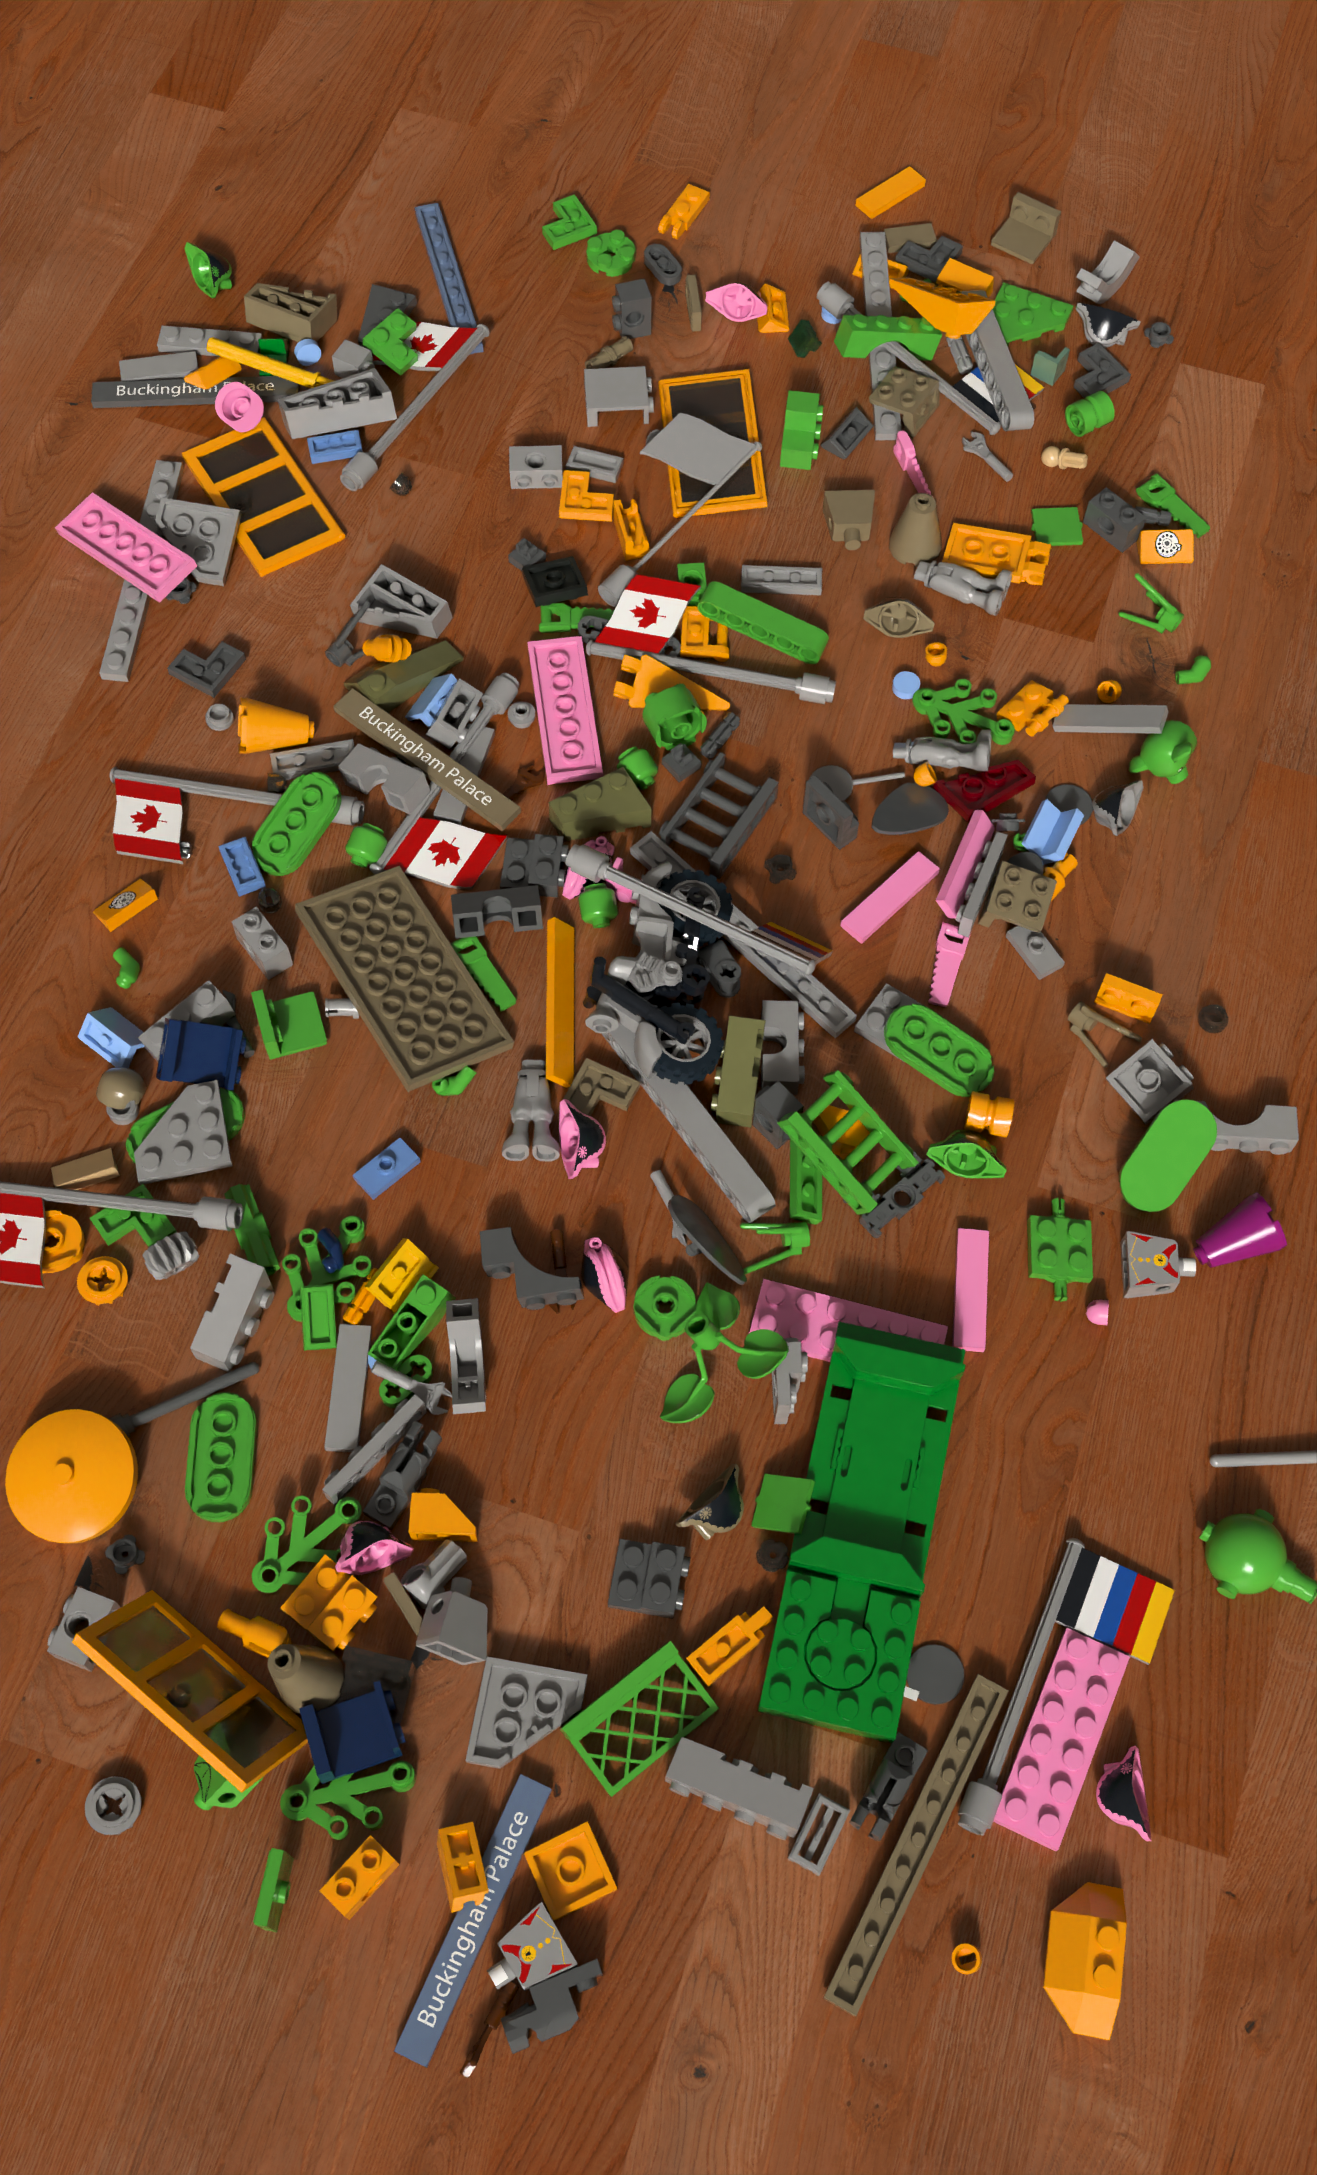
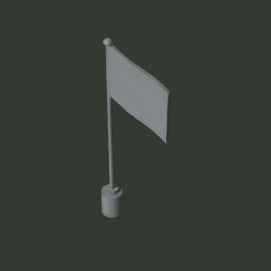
M679 413L639 454L661 460L692 478L715 486L634 567L619 565L598 586L601 598L610 606L616 607L623 591L638 574L636 571L756 451L762 450V444L758 441L750 443L736 438L699 418L684 413Z

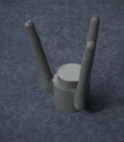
M366 601L357 614L350 618L337 639L325 651L326 657L334 665L341 667L346 663L348 666H351L357 659L365 655L363 649L352 655L354 648L346 638L370 606L369 601Z

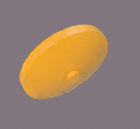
M80 1409L52 1413L27 1429L16 1443L10 1455L5 1477L9 1505L18 1521L28 1531L42 1539L65 1544L81 1543L94 1539L112 1528L127 1511L137 1486V1457L133 1445L125 1432L105 1416Z

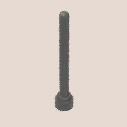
M250 1362L129 1416L127 1413L122 1416L119 1413L108 1419L116 1423L129 1438L131 1437L130 1433L135 1432L136 1427L253 1376L259 1372L260 1366L256 1362Z

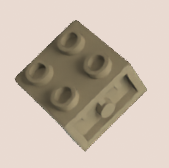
M1017 192L1013 197L1010 217L992 238L991 246L1030 264H1034L1056 236L1061 211Z
M895 366L869 396V402L903 414L905 432H907L908 436L914 438L940 405L939 381Z
M1002 861L993 875L978 924L989 928L995 919H1002L1039 933L1043 928L1057 881Z

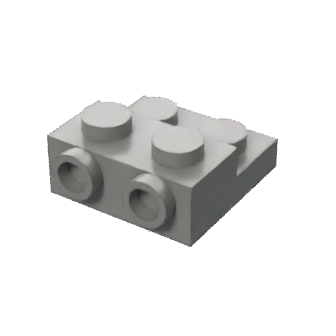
M1153 1039L1106 1077L1108 1083L1145 1124L1154 1119L1163 1107L1173 1103L1174 1099L1180 1100L1194 1089L1191 1082L1194 1079L1193 1075L1184 1065L1177 1067L1171 1060L1174 1055L1164 1043L1158 1046Z
M784 1338L789 1346V1352L782 1363L771 1372L774 1424H787L789 1414L794 1413V1404L797 1402L800 1382H805L806 1372H808L807 1352L801 1353V1342L797 1338Z

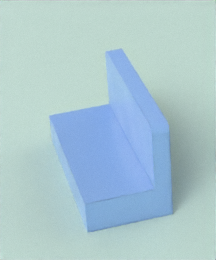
M452 673L435 677L431 680L405 717L408 721L421 719L428 728L430 727L447 694L458 681Z
M1048 799L1043 800L1026 832L1022 845L1029 852L1038 855L1043 865L1063 860L1084 814L1078 808L1060 812Z
M111 1007L87 1013L78 1034L80 1040L115 1067L129 1068L136 1049L144 1047L138 1038L143 1031Z

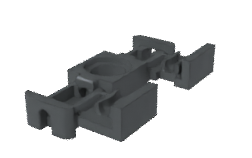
M913 1151V1156L919 1163L915 1167L901 1169L898 1165L896 1168L900 1171V1177L903 1179L885 1193L881 1199H879L881 1197L879 1193L876 1196L873 1193L872 1198L878 1205L870 1213L862 1214L859 1218L860 1224L872 1237L879 1238L882 1234L880 1230L895 1217L900 1220L924 1198L923 1192L936 1181L940 1184L943 1182L945 1175L941 1170L937 1172L934 1170L935 1164L932 1160L925 1159L921 1165L922 1159ZM898 1191L906 1192L910 1197V1204L906 1206L899 1205L894 1199V1194Z

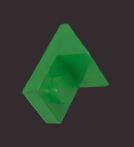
M258 339L261 355L288 364L289 339ZM259 370L260 376H275Z

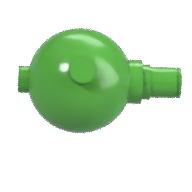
M1256 1509L1254 1514L1239 1513L1227 1516L1216 1525L1207 1521L1199 1535V1539L1206 1542V1564L1212 1576L1219 1583L1216 1589L1220 1594L1230 1599H1235L1237 1593L1257 1594L1273 1588L1280 1593L1282 1591L1290 1592L1309 1604L1314 1601L1317 1596V1581L1302 1573L1296 1567V1563L1287 1558L1285 1542L1280 1532L1272 1524L1275 1518L1270 1513Z

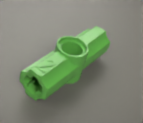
M238 1184L230 1187L224 1193L225 1199L235 1200L236 1203L243 1206L241 1226L238 1229L234 1228L241 1249L245 1250L248 1261L264 1267L267 1275L271 1276L280 1269L279 1261L270 1242L271 1235L262 1212H259L250 1185Z

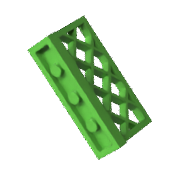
M671 1641L665 1643L560 1728V1731L570 1741L610 1797L615 1795L677 1744L681 1737L688 1735L719 1709L680 1657L679 1651ZM674 1664L684 1674L682 1689L663 1686L665 1671ZM659 1677L658 1686L649 1685L651 1682H653L656 1678ZM688 1681L696 1691L687 1690ZM644 1688L658 1690L656 1711L636 1708L638 1693ZM663 1691L682 1693L679 1714L660 1711ZM686 1694L700 1696L708 1708L699 1716L684 1715ZM633 1698L632 1708L623 1706ZM615 1711L631 1712L629 1733L609 1730L611 1715ZM636 1713L655 1715L653 1736L633 1733ZM660 1716L679 1718L677 1734L672 1738L657 1737ZM684 1719L693 1720L683 1728ZM606 1720L605 1730L596 1728L599 1724ZM590 1732L604 1734L602 1754L587 1753L579 1741ZM609 1734L628 1737L626 1758L606 1756ZM633 1738L652 1740L650 1756L645 1760L630 1759ZM657 1741L666 1742L656 1750ZM592 1758L601 1759L600 1769ZM605 1760L625 1762L623 1778L613 1786L604 1776ZM630 1763L639 1764L629 1772Z

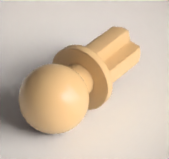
M1049 446L1043 450L1041 460L1043 464L1049 467L1059 465L1060 469H1066L1067 467L1081 469L1087 466L1088 456L1082 453L1070 452L1068 448H1063L1060 451L1055 446Z

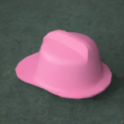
M231 382L218 392L215 400V409L217 415L234 430L248 432L254 429L263 416L264 404L260 396L249 387L240 382Z

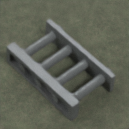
M722 752L718 754L714 761L710 760L707 763L703 772L704 775L670 822L668 820L664 822L659 832L661 840L667 846H670L673 840L707 857L708 862H710L709 875L711 874L717 879L722 877L777 799L779 782L769 777L763 786L759 785L757 787L724 770L725 754ZM719 779L751 796L752 802L749 806L745 805L742 807L710 789ZM704 799L738 817V821L734 827H726L696 811V808ZM689 819L723 837V842L720 847L712 848L682 832L681 829Z

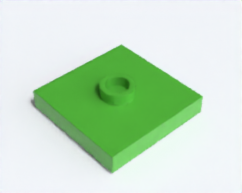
M274 1848L269 1851L253 1922L264 1930L278 1932L283 1905L287 1903L291 1886L289 1879L294 1858L286 1851Z

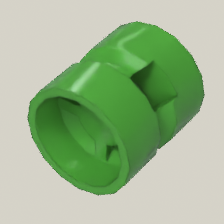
M1103 391L1090 394L1084 399L1068 405L1065 410L1067 425L1071 432L1078 437L1092 432L1094 428H1100L1111 423L1115 416L1113 403L1110 397Z

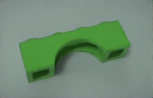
M843 315L834 343L842 357L866 358L877 346L886 342L896 341L900 342L901 346L918 360H932L942 333L940 330L935 329L924 317Z

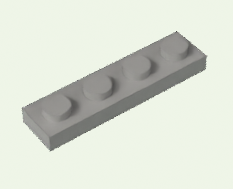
M162 325L157 346L159 352L183 353L196 351V355L219 357V355L208 352L206 349L209 338L214 337L260 354L258 339H263L262 333Z
M996 832L993 842L987 841L982 857L986 859L984 863L978 862L973 876L977 881L975 884H969L965 895V900H968L966 906L961 904L956 917V921L960 922L959 935L969 938L1003 854L1008 836L1006 834Z
M416 1394L410 1400L404 1399L395 1408V1415L387 1423L382 1422L374 1429L371 1434V1440L364 1447L358 1446L348 1457L349 1462L340 1471L337 1469L327 1477L324 1482L325 1487L322 1490L326 1498L334 1506L408 1432L415 1421L418 1422L427 1413L425 1402Z

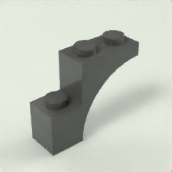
M511 1227L480 1231L482 1266L487 1276L495 1279H504L515 1273L517 1299L522 1308L538 1310L544 1308L547 1304L554 1303L566 1306L576 1303V1300L584 1299L583 1286L579 1277L554 1276L532 1266L519 1252Z

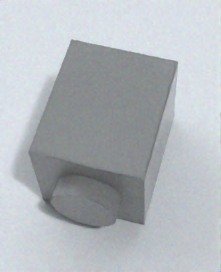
M346 339L332 355L334 373L341 378L375 367L371 350Z

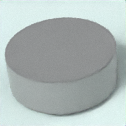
M134 1100L130 1101L124 1109L106 1107L110 1119L118 1125L130 1124L139 1114V1106L135 1104Z

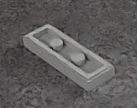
M196 351L119 361L121 381L183 379L186 375L198 369Z
M742 565L741 592L821 595L822 568Z
M353 739L270 753L275 782L295 779L303 774L306 776L312 774L311 772L329 773L339 771L338 766L355 748Z

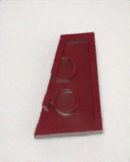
M1017 759L991 766L988 771L971 776L968 773L958 775V779L945 782L943 779L938 780L934 783L933 789L969 823L975 810H984L987 813L1034 785L1036 776Z

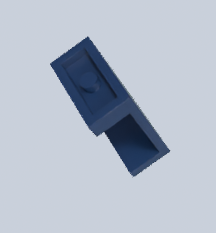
M165 1018L156 1078L162 1081H180L194 1084L218 1080L220 1087L234 1090V1084H239L241 1078V1066H237L239 1054L244 1053L246 1046V1036H242L243 1030Z
M380 1680L373 1682L375 1691L316 1711L313 1704L299 1708L315 1770L322 1784L403 1755L400 1744L406 1742L400 1722L393 1723L390 1712L396 1710L391 1689L384 1691Z

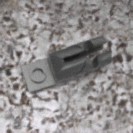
M417 1421L412 1424L404 1440L394 1452L391 1461L379 1478V1487L363 1510L364 1515L388 1527L391 1531L410 1503L411 1494L417 1492L426 1478V1468L442 1441V1437L431 1430L423 1442V1452H417V1447L426 1434L422 1429L423 1424Z
M898 1732L896 1739L891 1743L849 1823L859 1830L869 1813L875 1815L876 1821L868 1837L880 1841L928 1750Z
M598 1959L529 1987L534 2004L529 2005L527 2002L511 2014L501 2018L512 2054L530 2046L528 2039L530 2029L537 2033V2038L541 2042L572 2029L579 2020V2016L570 1989L576 1987L578 1993H581L598 1985L596 1978L603 1976Z

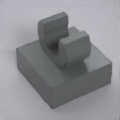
M525 538L520 540L515 546L516 549L508 555L509 563L521 571L522 567L546 561V553Z
M680 743L662 758V765L680 783L701 768V761L685 744Z

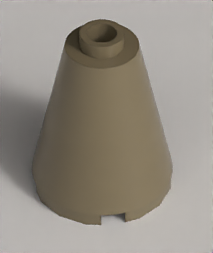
M917 493L910 498L889 539V550L892 556L904 565H906V562L915 564L914 567H918L920 561L931 564L933 560L935 561L938 558L942 548L936 501L931 495L926 493Z
M282 1644L276 1647L268 1658L270 1675L281 1700L290 1710L300 1714L299 1708L313 1704L316 1711L332 1706L338 1700L341 1694L339 1691L342 1682L345 1680V1672L342 1662L331 1650L317 1645Z

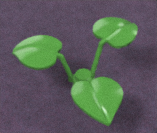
M708 1282L698 1298L696 1314L688 1320L685 1326L686 1333L694 1341L691 1348L695 1351L701 1378L696 1374H686L676 1379L671 1385L660 1418L666 1422L686 1423L698 1419L707 1412L713 1402L715 1392L711 1386L706 1384L708 1374L701 1352L702 1349L713 1350L720 1342L724 1343L735 1352L741 1354L737 1362L738 1369L744 1376L752 1379L762 1378L770 1374L782 1363L789 1352L786 1340L778 1333L768 1329H760L749 1333L745 1338L744 1347H740L724 1337L720 1330L727 1329L735 1323L740 1313V1303L730 1292L719 1289Z

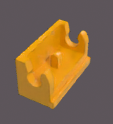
M949 258L937 277L936 283L939 284L938 287L944 288L948 286L958 291L984 290L989 298L993 293L994 277Z
M620 499L613 500V520L625 561L643 558L650 551L649 542L640 513L638 512V506L634 499H631V506L628 509H623Z
M469 1822L438 1829L437 1848L451 1913L461 1911L464 1907L463 1904L468 1901H474L476 1906L480 1905L484 1901V1895L489 1892L474 1823Z

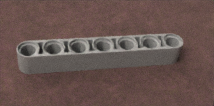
M984 290L957 292L959 294L968 295V293H974L987 297L986 292ZM992 309L972 334L965 335L1003 430L1031 429L1034 424V411Z

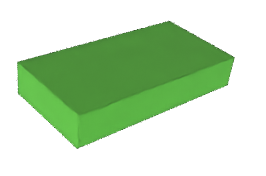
M333 1284L301 1286L303 1351L337 1348Z

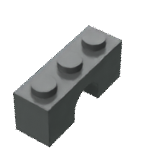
M538 885L451 895L456 939L484 936L485 926L498 920L510 922L513 925L514 932L543 929Z

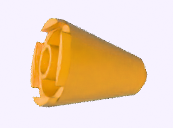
M240 697L238 736L241 737V741L238 744L239 754L308 743V738L314 737V721H309L308 715L247 697Z

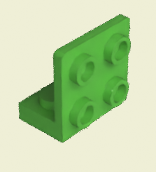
M263 989L251 992L263 1042L270 1060L320 1047L328 1043L314 992L274 1002L272 999L266 1000Z

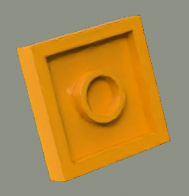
M588 1821L524 1853L553 1922L617 1890V1886Z

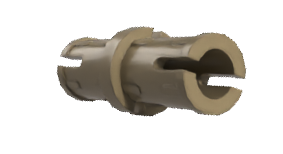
M623 336L614 344L603 347L600 353L585 362V368L613 367L617 364V360L633 351L632 342L629 338L627 339L626 336Z

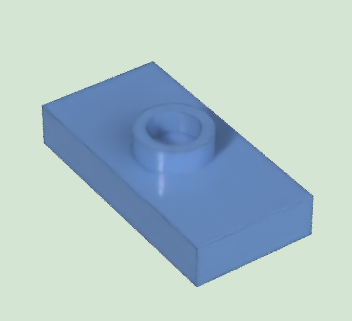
M358 430L307 438L312 464L353 458L357 452H363Z
M246 837L218 846L239 897L266 887Z
M399 1138L354 1173L353 1178L374 1200L421 1161L416 1153Z

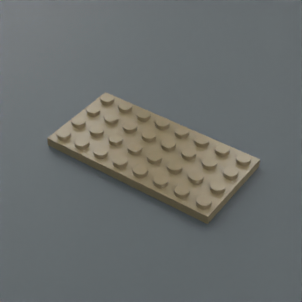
M400 866L295 904V912L407 1092L460 1071L466 1065L468 1067L513 1048V1039Z

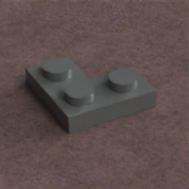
M941 236L929 251L907 241L896 255L895 262L906 265L908 270L936 283L937 277L949 258L957 260L962 254L963 245Z
M1097 343L1079 353L1077 361L1089 373L1076 379L1074 388L1084 398L1097 391H1103L1108 394L1128 383L1131 374L1100 343Z
M222 641L207 660L183 649L167 669L169 675L215 698L245 662L246 657L244 652Z

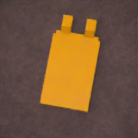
M953 523L942 562L974 570L982 577L990 579L996 578L1002 570H1009L1013 572L1011 579L1013 583L1020 584V582L1026 581L1032 585H1043L1045 568L1050 558L1051 544L1038 541L1031 542L1032 536Z

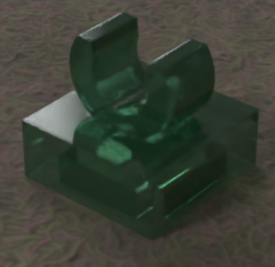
M803 319L800 320L788 338L797 357L805 358L810 350L816 352L822 344L821 341H817V333L813 330L810 322Z

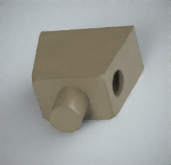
M875 490L825 491L823 514L831 540L835 542L845 541V548L848 550H857L861 546V541L869 540Z

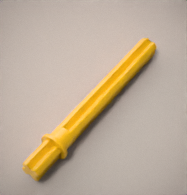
M214 337L209 338L206 349L208 352L310 389L334 381L321 376V373L318 371L316 373L306 371Z

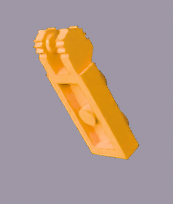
M688 184L666 215L661 219L658 227L659 233L665 234L671 225H674L672 238L679 239L684 231L689 229L710 200V192Z

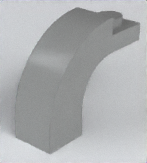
M1114 240L1105 257L1094 271L1090 273L1083 268L1080 269L1076 278L1081 281V284L1076 292L1098 304L1106 302L1125 282L1140 256Z
M478 1298L446 1301L453 1414L486 1411V1384Z

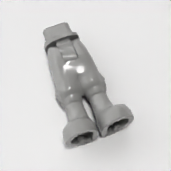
M933 560L931 564L920 561L915 571L914 579L924 582L925 587L932 588L962 603L974 604L984 609L988 614L997 616L1002 602L1006 598L1013 572L1002 570L996 578L990 579L982 577L974 570L947 562H939L937 564V561Z
M981 730L977 741L970 744H961L953 739L937 737H918L913 742L911 739H907L906 743H894L893 758L905 759V762L921 765L929 762L932 766L948 769L960 766L976 771H988L991 756V730Z
M523 1060L521 1070L518 1072L514 1103L510 1111L511 1120L514 1124L513 1131L502 1146V1156L507 1160L522 1161L529 1156L528 1126L531 1120L535 1124L532 1141V1154L534 1158L539 1161L550 1162L558 1159L560 1156L559 1144L551 1136L549 1128L554 1111L551 1108L550 1087L548 1079H546V1062L543 1060Z

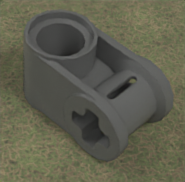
M718 939L714 943L700 948L696 963L708 971L710 976L709 982L716 993L726 998L738 994L740 990L741 968L730 954L725 943Z

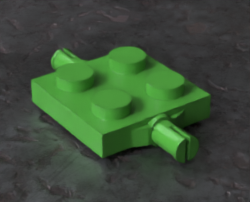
M1055 1198L1051 1200L1052 1216L1030 1215L1027 1219L1028 1278L1045 1279L1054 1283V1300L1063 1302L1068 1300V1283H1090L1093 1280L1092 1233L1090 1220L1066 1217L1065 1200Z

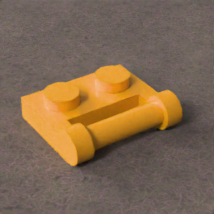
M687 606L682 616L680 657L714 658L719 662L727 661L730 656V650L727 647L728 627L717 622L716 645H708L709 620H713L702 615L697 606Z

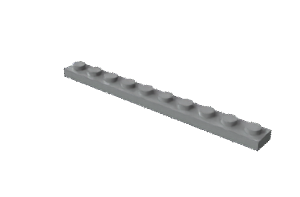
M860 232L859 241L865 316L884 315L892 317L885 232ZM883 345L877 346L868 354L871 394L891 369L896 366L895 355ZM872 404L875 440H896L898 432L902 431L900 413Z
M156 460L140 524L166 540L157 527L155 519L161 497L177 499L184 468L182 462ZM125 579L99 672L102 680L129 682L151 598Z
M652 831L630 848V854L649 871L661 863L670 862L672 865L670 874L674 872L679 874L686 869L696 872ZM709 904L703 907L713 911ZM733 905L730 923L749 932L758 928L755 923ZM725 934L722 935L726 941L793 1001H798V1006L834 1038L838 1037L856 1021L857 1015L812 974L805 975V972Z

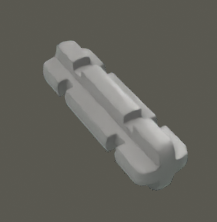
M962 336L958 339L947 337L946 340L949 347H951L950 350L955 363L958 365L959 373L962 375L972 372L973 364L969 358L964 341L961 340Z

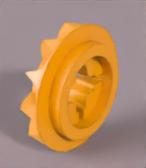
M101 1256L88 1261L81 1268L77 1277L79 1293L86 1301L98 1306L104 1303L112 1304L113 1300L119 1296L123 1297V1291L129 1285L128 1272L125 1266L116 1258ZM107 1273L108 1279L113 1282L105 1284L104 1288L100 1291V1286L94 1281L102 1280L103 1275Z

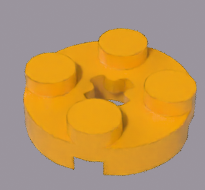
M45 1211V1244L49 1241L48 1237L50 1236L60 1240L54 1247H44L42 1274L65 1270L73 1263L80 1261L83 1256L85 1243L83 1230L75 1218L62 1214L61 1211Z

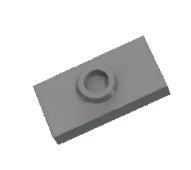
M1016 926L1007 931L1006 938L1039 980L1064 966L1065 962L1041 931L1037 933L1021 926Z

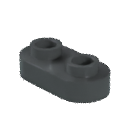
M652 244L646 247L644 263L658 281L668 286L679 283L682 278V267L670 251L661 244Z

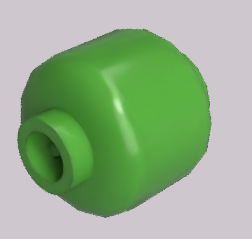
M635 746L626 750L618 757L617 769L624 767L637 788L645 790L655 783L654 777L658 773V766L648 750L638 749Z
M368 823L354 827L345 846L347 854L352 857L350 861L362 868H366L368 864L377 863L387 846V839L383 836L384 831Z
M604 883L584 887V892L578 897L582 920L585 923L593 924V928L610 926V921L618 915L614 890L607 888V885Z

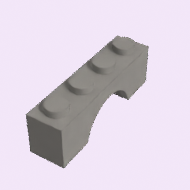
M1197 1101L1208 1108L1205 1101ZM1266 1105L1258 1119L1246 1125L1228 1124L1214 1116L1217 1124V1137L1211 1148L1213 1151L1240 1149L1244 1153L1270 1151L1272 1154L1282 1155L1291 1152L1299 1141L1297 1107Z

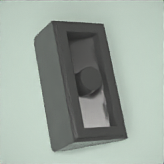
M856 407L840 421L820 446L845 460L874 425Z

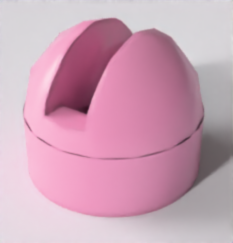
M1093 1300L1090 1302L1086 1309L1088 1320L1097 1325H1108L1109 1300Z

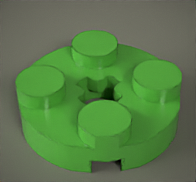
M613 230L611 233L591 237L587 242V263L598 274L599 270L606 272V276L611 277L625 274L632 268V263L635 262V245L628 237H625L624 232L621 230Z
M654 1276L646 1280L636 1291L633 1305L635 1320L639 1327L647 1334L663 1341L683 1334L686 1323L696 1314L697 1308L692 1288L684 1280L675 1276L670 1278ZM660 1301L663 1303L672 1302L671 1312H659V1305L657 1303Z

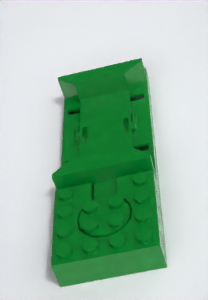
M844 1322L838 1323L806 1479L815 1481L811 1499L828 1502V1512L826 1515L807 1511L802 1534L794 1533L758 1712L887 1743H892L896 1739L921 1604L919 1600L925 1589L923 1578L958 1388L966 1366L963 1364L965 1349ZM832 1385L852 1389L850 1401L831 1397ZM928 1407L946 1410L944 1422L926 1418ZM906 1521L924 1524L923 1537L904 1533Z

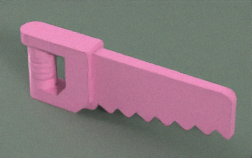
M899 431L893 452L902 470L907 471L917 492L931 495L919 464H917L914 445L907 432Z
M945 922L942 923L936 943V952L938 954L935 957L937 961L934 964L933 984H931L932 991L929 994L931 998L928 1003L941 1007L948 1006L960 962L964 958L969 941L968 937L958 934L959 926ZM945 935L962 939L963 943L950 941Z

